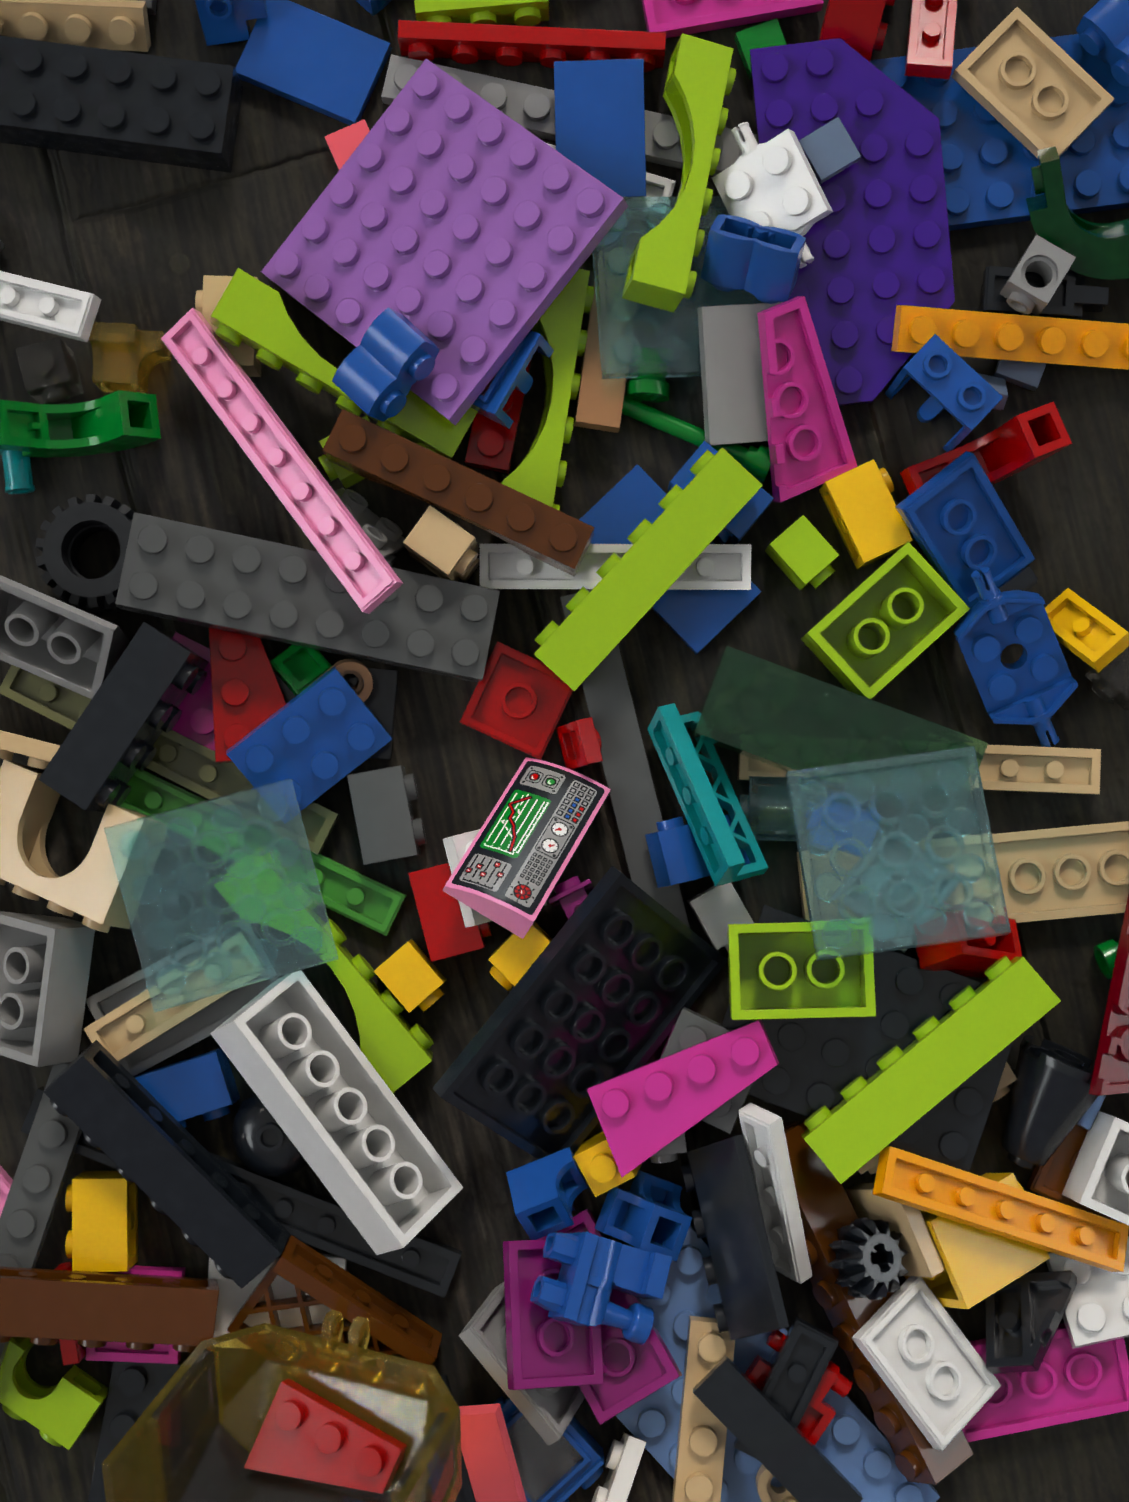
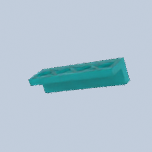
M675 703L659 706L647 730L715 887L764 874L768 869V865L699 711L680 715ZM690 727L697 741L695 748L686 728ZM705 770L711 773L714 780L713 786H711ZM722 808L727 810L729 813V816L732 820L730 826L726 820ZM739 848L745 850L750 864L744 865L745 860Z

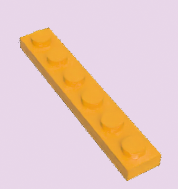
M896 305L891 351L917 353L936 334L960 357L1129 370V324Z
M887 1146L880 1151L873 1195L1110 1272H1124L1129 1226L892 1146Z

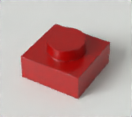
M592 717L576 720L556 728L566 768L574 770L603 761L601 737L594 727Z

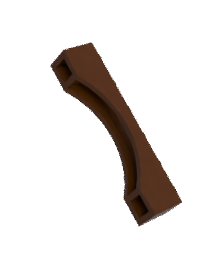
M342 409L322 450L330 462L370 481L406 493L449 512L497 536L530 556L574 577L594 537L595 527Z

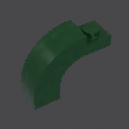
M1056 146L1037 150L1039 166L1031 167L1035 195L1044 194L1026 198L1036 235L1076 257L1069 268L1076 273L1107 280L1129 278V219L1101 224L1089 222L1077 216L1066 203L1060 158Z

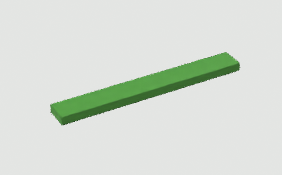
M137 769L128 782V785L131 786V791L120 807L135 810L170 825L169 833L196 846H205L213 854L236 865L260 846L265 852L273 849L288 866L289 870L284 874L295 888L302 884L312 894L318 904L385 936L389 934L407 896L406 894L322 854L317 855L222 806L146 770L140 771Z

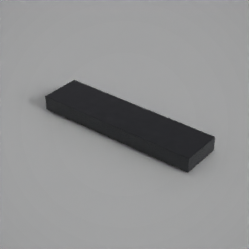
M727 1356L693 1388V1393L799 1502H860L863 1499L862 1494Z

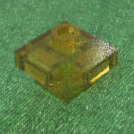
M94 322L89 337L93 352L92 382L103 392L113 393L122 390L147 394L148 378L152 369L161 362L171 361L172 353L161 340L165 333L163 331L140 330L136 324Z

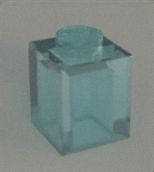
M749 776L748 795L740 794L739 803L755 839L760 841L803 842L806 810L804 778Z

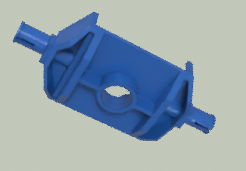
M980 568L982 576L977 570L971 574V578L980 595L977 597L978 602L960 618L953 633L994 724L1032 725L1037 733L1041 747H1051L1048 737L1054 745L1060 740L1051 718L1076 690L1078 683L1070 673L1044 608V604H1046L1044 599L1038 593L1022 590L1001 592L996 587L990 568ZM1011 644L1022 645L1023 652L1019 660L1011 664L1001 662V653L1004 648Z

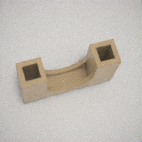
M3 760L0 768V885H5L7 881L14 884L12 892L19 896L39 901L40 897L49 901L46 908L70 917H73L74 913L84 916L82 924L91 929L108 933L111 926L130 929L170 825L135 810L108 804L86 858L72 872L60 877L49 864L45 849L47 828L60 794L38 780L43 773L42 771Z

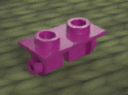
M575 876L555 886L553 889L556 896L548 899L553 907L561 904L569 919L588 896L586 891L594 887L590 879L581 882L579 877Z

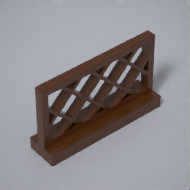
M292 1235L287 1240L282 1254L270 1266L227 1328L228 1332L378 1429L399 1403V1392L402 1383L415 1381L423 1370L427 1371L435 1361L442 1338V1333ZM277 1275L295 1286L297 1297L274 1299L271 1283ZM264 1294L265 1301L258 1302ZM324 1304L333 1310L335 1321L313 1324L309 1306ZM300 1307L304 1326L282 1329L277 1310ZM268 1312L272 1330L258 1332L245 1324L244 1321L249 1314ZM362 1329L371 1335L373 1346L351 1349L347 1331ZM338 1332L342 1350L319 1353L315 1335ZM307 1337L311 1355L296 1357L287 1351L284 1340ZM400 1354L413 1363L406 1372L388 1374L385 1356ZM376 1357L380 1375L357 1378L353 1360ZM345 1361L348 1379L333 1381L324 1375L322 1364ZM396 1384H397V1386H396V1387L394 1388V1390L392 1391L391 1385H396ZM383 1386L386 1400L379 1409L362 1400L360 1389Z

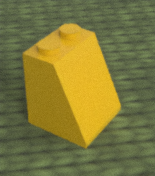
M985 1173L980 1175L1024 1190L1016 1180L1014 1173ZM920 1210L944 1266V1271L933 1278H921L943 1307L970 1309L1050 1259L1048 1252Z

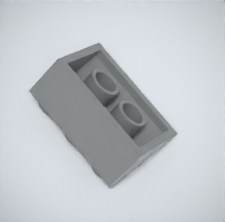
M0 575V660L92 699L129 644L127 636L118 625Z
M0 911L1 1056L35 1067L72 1062L79 1056L95 934L94 929L83 925L82 922L64 917Z

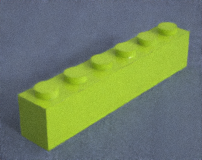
M721 448L715 455L707 449L689 469L695 475L693 480L684 489L676 484L658 503L664 510L663 513L653 524L645 518L627 538L633 546L622 558L614 552L596 572L602 580L591 592L583 586L565 606L572 613L560 626L552 620L535 639L541 647L534 655L572 690L575 691L763 486L724 448Z
M1006 955L1000 958L984 972L988 980L974 991L969 985L961 990L948 1002L952 1007L951 1011L939 1021L934 1015L929 1017L912 1032L916 1037L915 1041L904 1050H901L898 1045L890 1049L876 1062L880 1070L868 1080H865L862 1075L854 1079L840 1092L844 1099L831 1110L824 1105L804 1121V1125L808 1129L801 1136L840 1184L1061 1002L1024 957H1014L1011 961Z

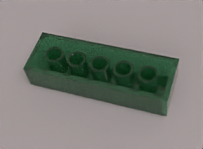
M726 646L721 653L691 736L943 830H957L988 745L987 742L729 646Z

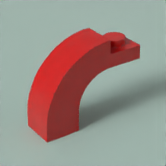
M1053 401L1013 417L1002 426L970 443L907 467L900 472V475L909 495H911L964 452L968 451L975 454L993 485L1052 456L1072 444V441Z

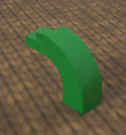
M118 390L95 400L73 404H37L0 399V449L22 451L24 457H76L111 453L139 447L161 439L155 394Z

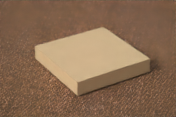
M856 1183L845 1189L858 1218L867 1217L869 1220L880 1219L884 1222H889L890 1231L902 1234L898 1246L909 1252L902 1258L901 1264L908 1271L903 1276L933 1278L944 1271L941 1258L919 1209L873 1195L874 1183Z

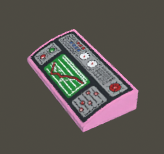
M526 757L442 891L523 939L540 913L611 789L566 767Z

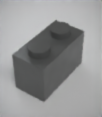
M399 765L347 775L363 865L421 855L419 845L427 844L422 817L414 819L411 801L418 800L414 774L406 775L405 767Z

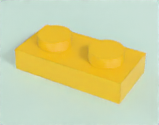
M1069 588L1064 590L1045 607L1058 642L1098 673L1129 647L1128 631Z

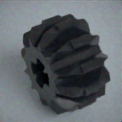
M867 1217L856 1218L854 1221H851L850 1225H843L837 1229L839 1240L833 1241V1243L828 1245L836 1253V1259L828 1264V1266L839 1271L835 1284L847 1287L848 1295L868 1298L869 1300H880L887 1296V1292L901 1289L898 1277L908 1273L901 1262L902 1258L909 1253L898 1246L902 1236L901 1233L890 1231L889 1222H884L880 1219L869 1220Z

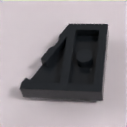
M1071 1270L1024 1274L985 1299L986 1368L992 1374L1039 1370L1077 1285V1276Z

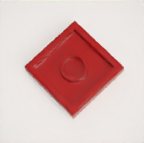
M497 641L485 666L483 680L477 683L460 723L541 760L573 690L543 662Z

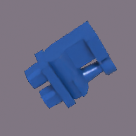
M589 1232L570 1234L549 1233L545 1241L543 1257L562 1263L558 1280L538 1276L533 1285L530 1301L548 1310L549 1318L576 1326H598L602 1324L620 1328L626 1340L640 1345L644 1344L653 1327V1308L640 1303H634L628 1309L609 1301L611 1292L614 1289L642 1299H663L673 1257L631 1247Z

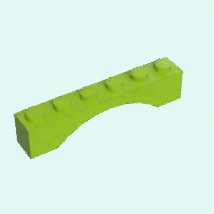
M682 33L671 55L663 98L673 115L680 136L683 159L681 186L674 208L655 228L640 238L631 254L622 299L674 313L682 299H689L692 295L697 277V272L690 270L693 257H698L705 236V230L698 229L701 216H706L713 195V189L706 188L709 175H714L721 149L714 147L716 136L722 135L729 112L728 108L722 107L724 95L729 96L736 77V69L730 67L734 48Z
M238 268L211 314V324L217 327L214 333L233 346L239 347L241 342L255 349L258 351L255 357L274 370L279 371L284 366L298 375L295 381L309 391L320 394L323 389L338 398L335 404L340 409H344L357 416H360L361 413L367 415L332 382L337 368L319 356L301 336L289 317L279 292ZM409 391L406 396V404L397 415L388 418L384 422L370 417L377 421L376 425L451 459L478 411L470 407L459 422L454 425L416 394Z
M578 269L531 329L533 332L540 333L554 350L550 358L541 354L546 383L544 410L538 433L527 455L518 467L501 482V484L559 511L560 505L553 503L556 487L561 488L563 486L566 475L567 462L560 460L563 443L569 444L574 424V418L567 416L570 400H576L581 379V375L574 373L576 358L577 356H583L587 342V330L581 329L583 313L589 314L594 298V287L588 286L590 271Z
M261 846L256 848L213 883L214 887L242 920L265 924L290 934L310 947L332 969L345 988L355 1012L360 1036V1049L394 1093L432 1061L433 1052L430 1050V1047L434 1044L432 1039L418 1023L412 1027L400 1014L405 1010L404 1006L388 988L382 992L371 978L376 974L367 960L361 954L353 957L342 943L347 938L336 923L331 919L324 922L313 908L318 903L312 894L302 884L295 888L284 873L289 868L282 858L273 849L265 852Z

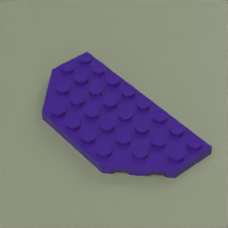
M841 38L750 49L758 144L768 142L786 129L794 131L799 141L839 117L861 155V159L820 184L833 212L813 224L803 236L806 238L805 242L814 257V261L807 263V266L799 268L795 288L789 300L797 296H805L838 405L848 406L872 403L912 354L891 351L896 305L949 309L955 302L939 118Z

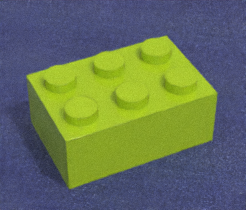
M908 541L808 631L801 640L861 705L871 700L970 608Z
M872 920L727 925L731 1020L876 1016Z

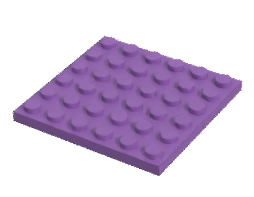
M425 59L261 272L355 347L360 345L365 332L372 322L388 307L405 316L440 348L432 372L425 379L414 383L410 390L452 424L456 425L627 209L628 204L622 196L428 59Z

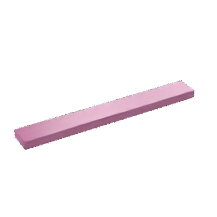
M191 308L161 337V340L361 611L370 614L395 592L403 582L222 340L214 333L215 331L201 312Z

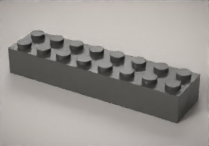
M134 512L115 604L121 610L476 683L483 680L500 591L392 568L403 584L376 609L367 614L361 611L318 551Z

